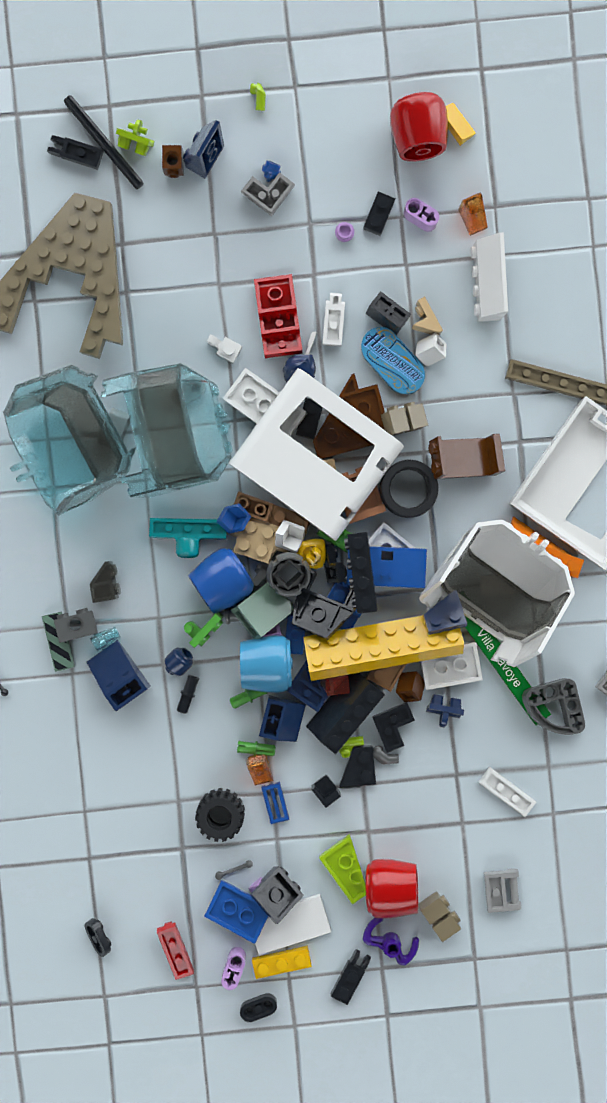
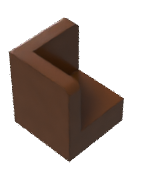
M417 671L403 672L399 677L396 693L404 702L421 701L425 686L424 679Z

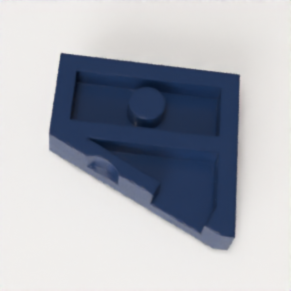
M457 590L432 607L423 617L428 635L467 626Z
M306 660L292 680V686L288 687L286 691L318 712L328 698V695L320 680L311 681Z

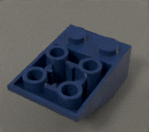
M116 640L87 661L100 689L115 711H118L151 687L119 640Z

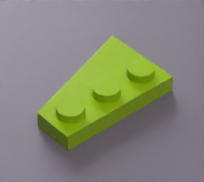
M349 834L319 855V859L350 902L354 904L366 895V884Z

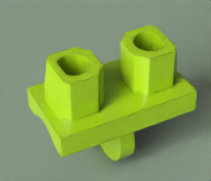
M139 119L136 120L135 124L128 123V128L133 130V133L119 128L116 130V134L119 135L118 147L129 150L131 141L134 140L137 142L135 153L143 156L147 155L149 147H153L155 141L140 136V133L146 135L148 129L142 127L143 122Z

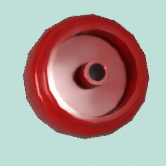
M419 92L404 96L394 104L390 112V126L395 145L402 160L415 162L428 160L441 155L446 150L448 117L446 105L441 97L432 92Z
M375 859L371 861L366 868L365 885L368 913H371L375 918H396L417 914V864L393 859Z

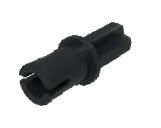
M188 675L184 689L180 692L182 695L177 706L178 712L184 714L188 712L192 698L195 697L194 692L199 681L198 677Z

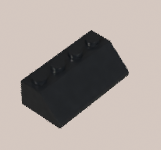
M360 672L348 674L320 710L308 722L306 727L323 745L336 755L385 694Z

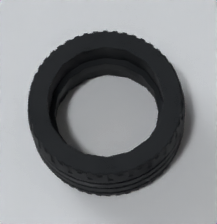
M402 460L393 464L383 475L380 482V497L383 504L391 513L403 518H413L426 513L436 502L439 491L438 481L434 479V473H432L431 468L417 460ZM405 470L418 472L427 482L428 491L426 498L421 504L412 508L402 507L397 504L390 492L392 479L396 474Z

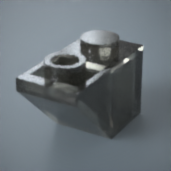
M113 561L104 562L89 584L93 603L117 599L119 594H121L120 584L116 583L115 578L118 574L116 564H113Z

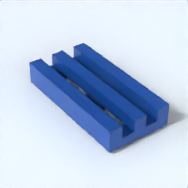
M280 781L275 784L261 786L270 823L275 824L289 820ZM274 788L278 790L284 817H281ZM267 790L271 792L277 815L276 819L273 817Z

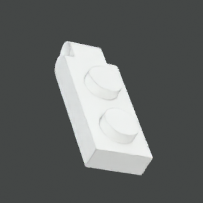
M330 293V301L326 300L322 345L342 346L345 302H341L342 294Z

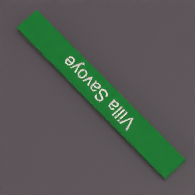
M462 590L458 592L460 595H462L464 598L470 601ZM465 616L467 621L465 629L477 643L532 722L538 725L528 714L522 700L524 690L530 688L531 685L517 666H509L506 663L507 661L501 659L498 662L491 660L500 642ZM531 694L529 700H533V698L537 697L538 695ZM544 704L536 706L543 717L547 718L551 715Z

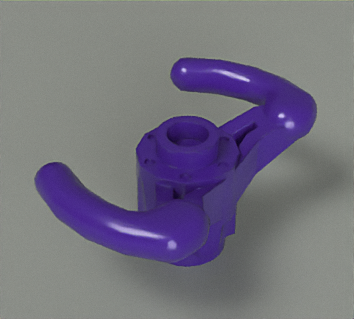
M373 918L364 930V943L379 947L385 955L390 958H396V962L399 965L405 966L411 962L419 948V938L413 937L410 951L407 955H403L401 941L396 933L388 932L384 936L371 935L372 930L384 919Z

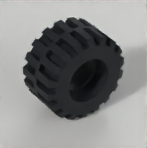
M218 788V791L213 789L209 794L206 793L199 802L195 816L196 826L198 829H201L200 833L202 835L206 834L208 840L211 837L215 838L214 842H218L219 839L225 842L228 837L230 839L234 838L235 833H239L245 816V807L242 805L241 798L238 799L235 792L233 794L230 793L229 789L223 791V788ZM215 806H223L230 811L232 817L226 823H217L212 820L209 811Z

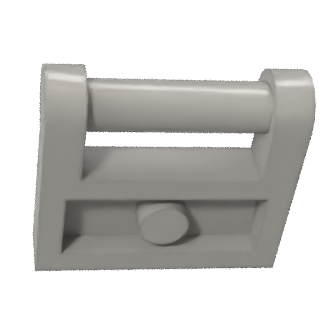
M518 869L484 872L488 913L521 909L517 877H519ZM505 879H510L511 901L508 903L506 900Z

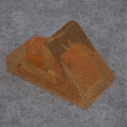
M252 755L246 759L247 768L255 786L273 781L267 756Z

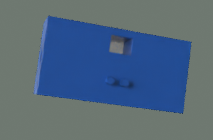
M370 546L375 586L425 588L427 549ZM349 550L347 552V558H350ZM347 567L346 584L350 585L349 578H353L352 570H348Z

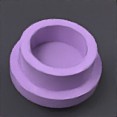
M342 222L336 227L335 235L339 241L348 242L354 236V228L350 223Z

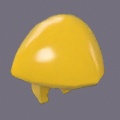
M323 539L304 540L297 554L303 557V561L308 562L310 568L318 569L323 567L325 563L326 546Z

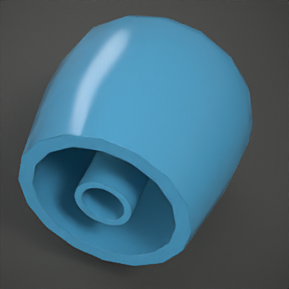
M272 635L240 642L242 689L277 693L288 690V687L292 686L291 669H293V659L291 657L289 639H286L284 636Z

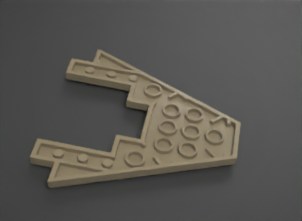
M74 193L0 280V331L13 333L30 280L48 285L53 267L84 275L85 278L80 293L97 300L79 352L83 355L100 359L106 341L123 346L113 208L109 201Z

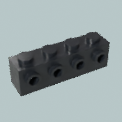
M368 532L347 534L348 538L344 539L345 550H349L350 558H347L348 570H352L353 577L349 578L350 590H354L355 597L352 598L353 610L357 609V614L377 612Z

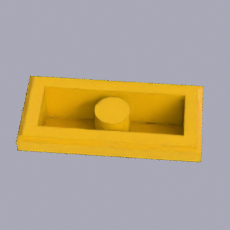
M451 103L446 106L448 130L461 146L476 133L456 105Z

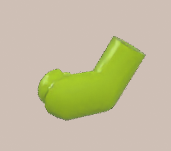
M252 83L250 85V93L256 94L255 110L265 111L266 93L260 83Z
M363 736L350 737L339 750L340 755L343 758H348L354 746L364 745Z

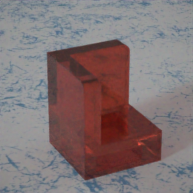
M348 675L325 679L327 696L350 692Z

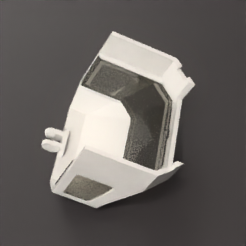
M504 520L478 522L460 538L431 578L419 599L421 603H426L427 608L425 610L427 612L436 605L439 598L444 599L450 593L457 590L464 615L501 641L491 660L496 662L499 659L505 660L507 665L516 667L542 653L575 595L568 567L560 559L552 556L545 550L549 544L548 540L544 539L537 545L534 543L539 536L537 532L532 533L528 537L516 530L512 524Z

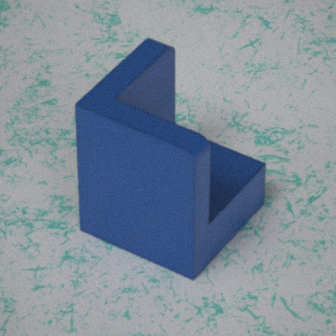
M240 504L224 507L216 522L227 533L231 534L243 531L251 515Z

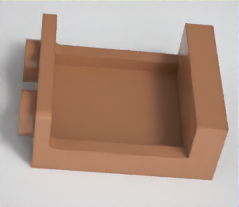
M363 466L355 469L356 473L349 475L348 472H345L342 475L354 482ZM377 485L349 524L386 512ZM346 507L345 514L346 517H348V515L351 513V510H349Z

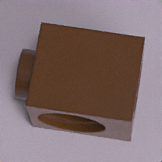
M162 145V169L165 176L170 178L184 176V151L182 145ZM171 160L178 161L175 165H169Z

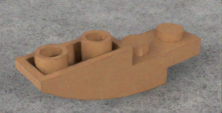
M239 491L233 504H240L251 517L279 527L283 520L305 527L304 536H306L310 522L294 511Z

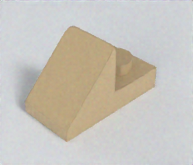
M424 296L417 301V307H415L420 318L423 317V320L415 323L412 329L427 334L436 332L438 335H441L443 329Z

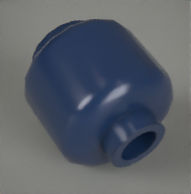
M186 648L173 649L164 660L166 671L170 675H184L193 665L191 652Z

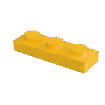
M308 945L252 957L256 979L312 967Z

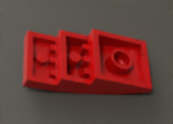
M292 274L254 279L265 359L302 354Z

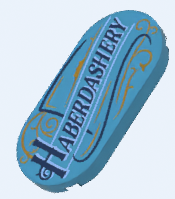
M385 327L373 328L365 334L361 344L362 355L394 392L404 395L412 394L419 390L425 379L424 367L397 335Z

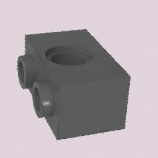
M87 608L76 610V614L69 616L68 613L56 615L57 619L54 620L59 643L98 633L93 611H88ZM78 619L81 626L78 630L70 628L71 620Z

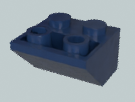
M269 695L259 736L276 741L297 742L306 704Z

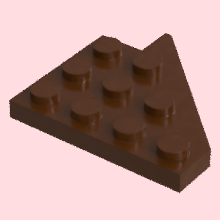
M355 373L351 374L339 397L384 429L381 414L385 413L378 384L359 389ZM331 413L328 414L313 440L316 455L320 459L373 446L371 442Z

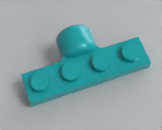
M150 518L149 537L175 539L176 554L181 558L197 557L199 555L200 540H227V532L216 522L217 519Z

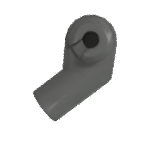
M375 746L373 748V757L381 764L399 763L398 754H386L382 746Z

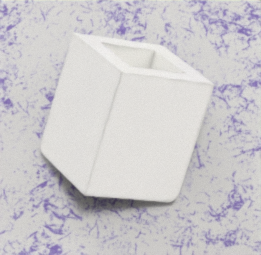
M435 332L417 342L415 356L428 367L446 358L447 344Z
M283 520L276 532L275 546L297 553L304 541L305 527Z

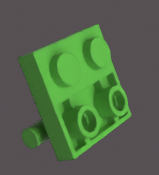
M220 612L216 613L202 629L193 621L187 622L184 625V630L193 638L189 644L194 648L197 645L202 647L211 637L208 633L211 630L215 632L224 623L221 620L224 615Z

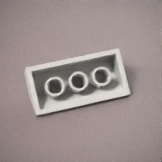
M504 232L478 239L473 247H471V258H474L472 277L475 278L476 284L473 285V296L476 297L477 304L474 305V315L478 317V322L501 320L508 312Z

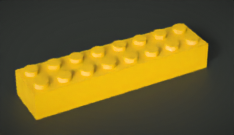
M424 615L338 630L329 640L317 635L305 636L303 639L311 681L463 654L464 640L461 629L457 628L428 635L423 618Z

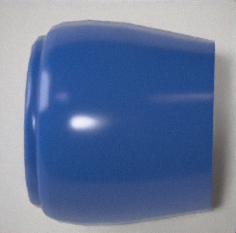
M221 548L213 552L188 574L192 584L213 614L239 604L253 593L254 583L243 564L229 548Z

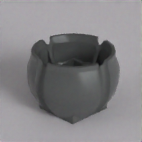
M284 552L275 556L276 560H271L267 567L266 577L269 586L273 589L275 588V592L282 596L292 597L301 594L302 588L306 589L311 579V569L308 562L303 561L301 555L293 552ZM290 561L299 571L286 583L277 572Z

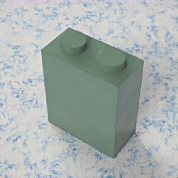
M267 582L231 611L252 638L259 639L292 613L294 608L288 598L277 594L275 588H271Z

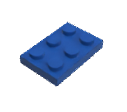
M221 880L204 917L255 944L267 921L268 915L250 894Z

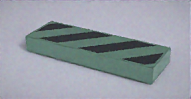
M62 611L42 616L55 672L75 667L69 641L59 643L54 620L57 619L56 615L62 614Z

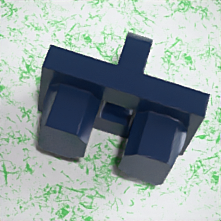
M434 694L426 708V712L440 715V727L445 728L447 726L448 717L460 718L464 715V709H461V699L450 698L448 707L443 706L444 696Z

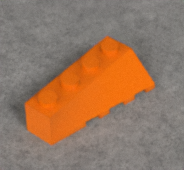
M514 516L512 517L510 524L520 533L530 537L532 533L536 532ZM539 534L538 539L534 543L539 545L544 539H548ZM548 540L549 544L545 550L552 556L560 559L568 567L571 578H578L584 560L572 556Z

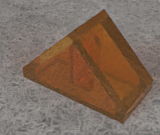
M477 193L462 200L458 210L469 235L471 236L487 229L482 193Z

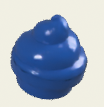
M268 160L263 164L262 171L266 182H271L279 172L281 173V166Z

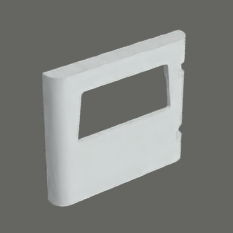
M297 368L229 464L336 541L402 451L404 445L312 376ZM306 397L311 398L374 445V449L354 482L343 476L280 429V426ZM380 459L386 462L382 470L376 467ZM347 507L351 510V513L345 520L340 515Z
M585 396L574 408L510 501V505L603 570H606L607 532L602 539H599L566 520L568 514L607 460V421L603 424L597 420L600 414L607 417V410Z

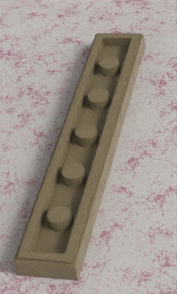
M513 359L509 360L505 379L583 399L586 396L595 403L607 406V384Z

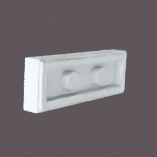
M491 767L487 769L478 781L524 817L527 816L536 804L534 799Z

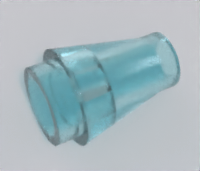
M116 627L93 634L94 636L90 640L97 651L101 649L103 651L120 635Z

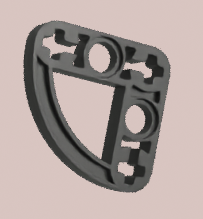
M562 678L524 690L522 694L524 706L530 717L539 726L548 731L563 735L578 734L584 730V715L577 686L573 680ZM566 684H569L567 690H564L563 687H565ZM548 687L553 689L551 697H547L545 694ZM531 694H540L541 696L534 697L533 700H529ZM559 699L565 726L555 725L548 721L536 706ZM570 700L575 704L574 709L571 711L567 708V703ZM575 721H578L576 728L572 727V724H574Z

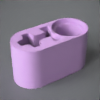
M411 198L406 202L404 217L408 221L427 232L436 228L439 221L437 210L418 198ZM415 207L418 212L412 213L408 208Z
M241 947L231 949L223 970L221 983L227 990H233L238 986L245 966L246 952ZM239 957L241 961L236 962L232 958ZM231 971H234V976L232 979H229Z

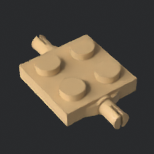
M250 518L243 531L227 533V535L237 537L233 550L234 553L267 564L270 563L276 551L289 552L286 549L275 546V537L279 526Z

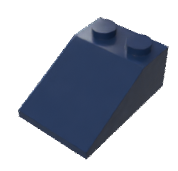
M215 120L203 126L201 131L195 134L191 148H188L183 155L185 167L206 179L224 148L219 121Z

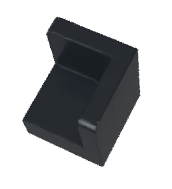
M324 775L311 785L312 791L325 808L341 797L339 789L328 775Z

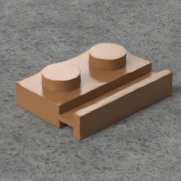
M407 664L370 670L366 678L391 692Z

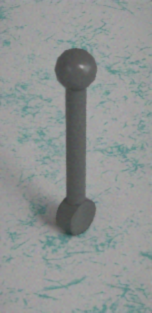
M248 860L245 864L227 871H218L215 878L221 880L227 874L246 867L251 868L253 863Z

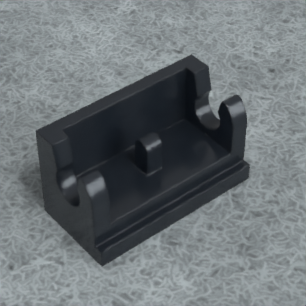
M381 291L371 302L365 313L382 327L390 329L396 335L411 316L408 311Z

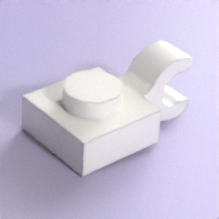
M210 334L207 340L208 344L218 349L216 355L232 364L242 349L240 344L227 337L222 342Z

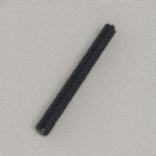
M68 95L64 99L68 109L135 189L142 187L144 184L142 179L71 95Z

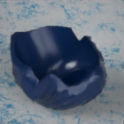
M296 354L286 361L283 367L286 383L297 368L313 378L315 377L316 366L313 355Z

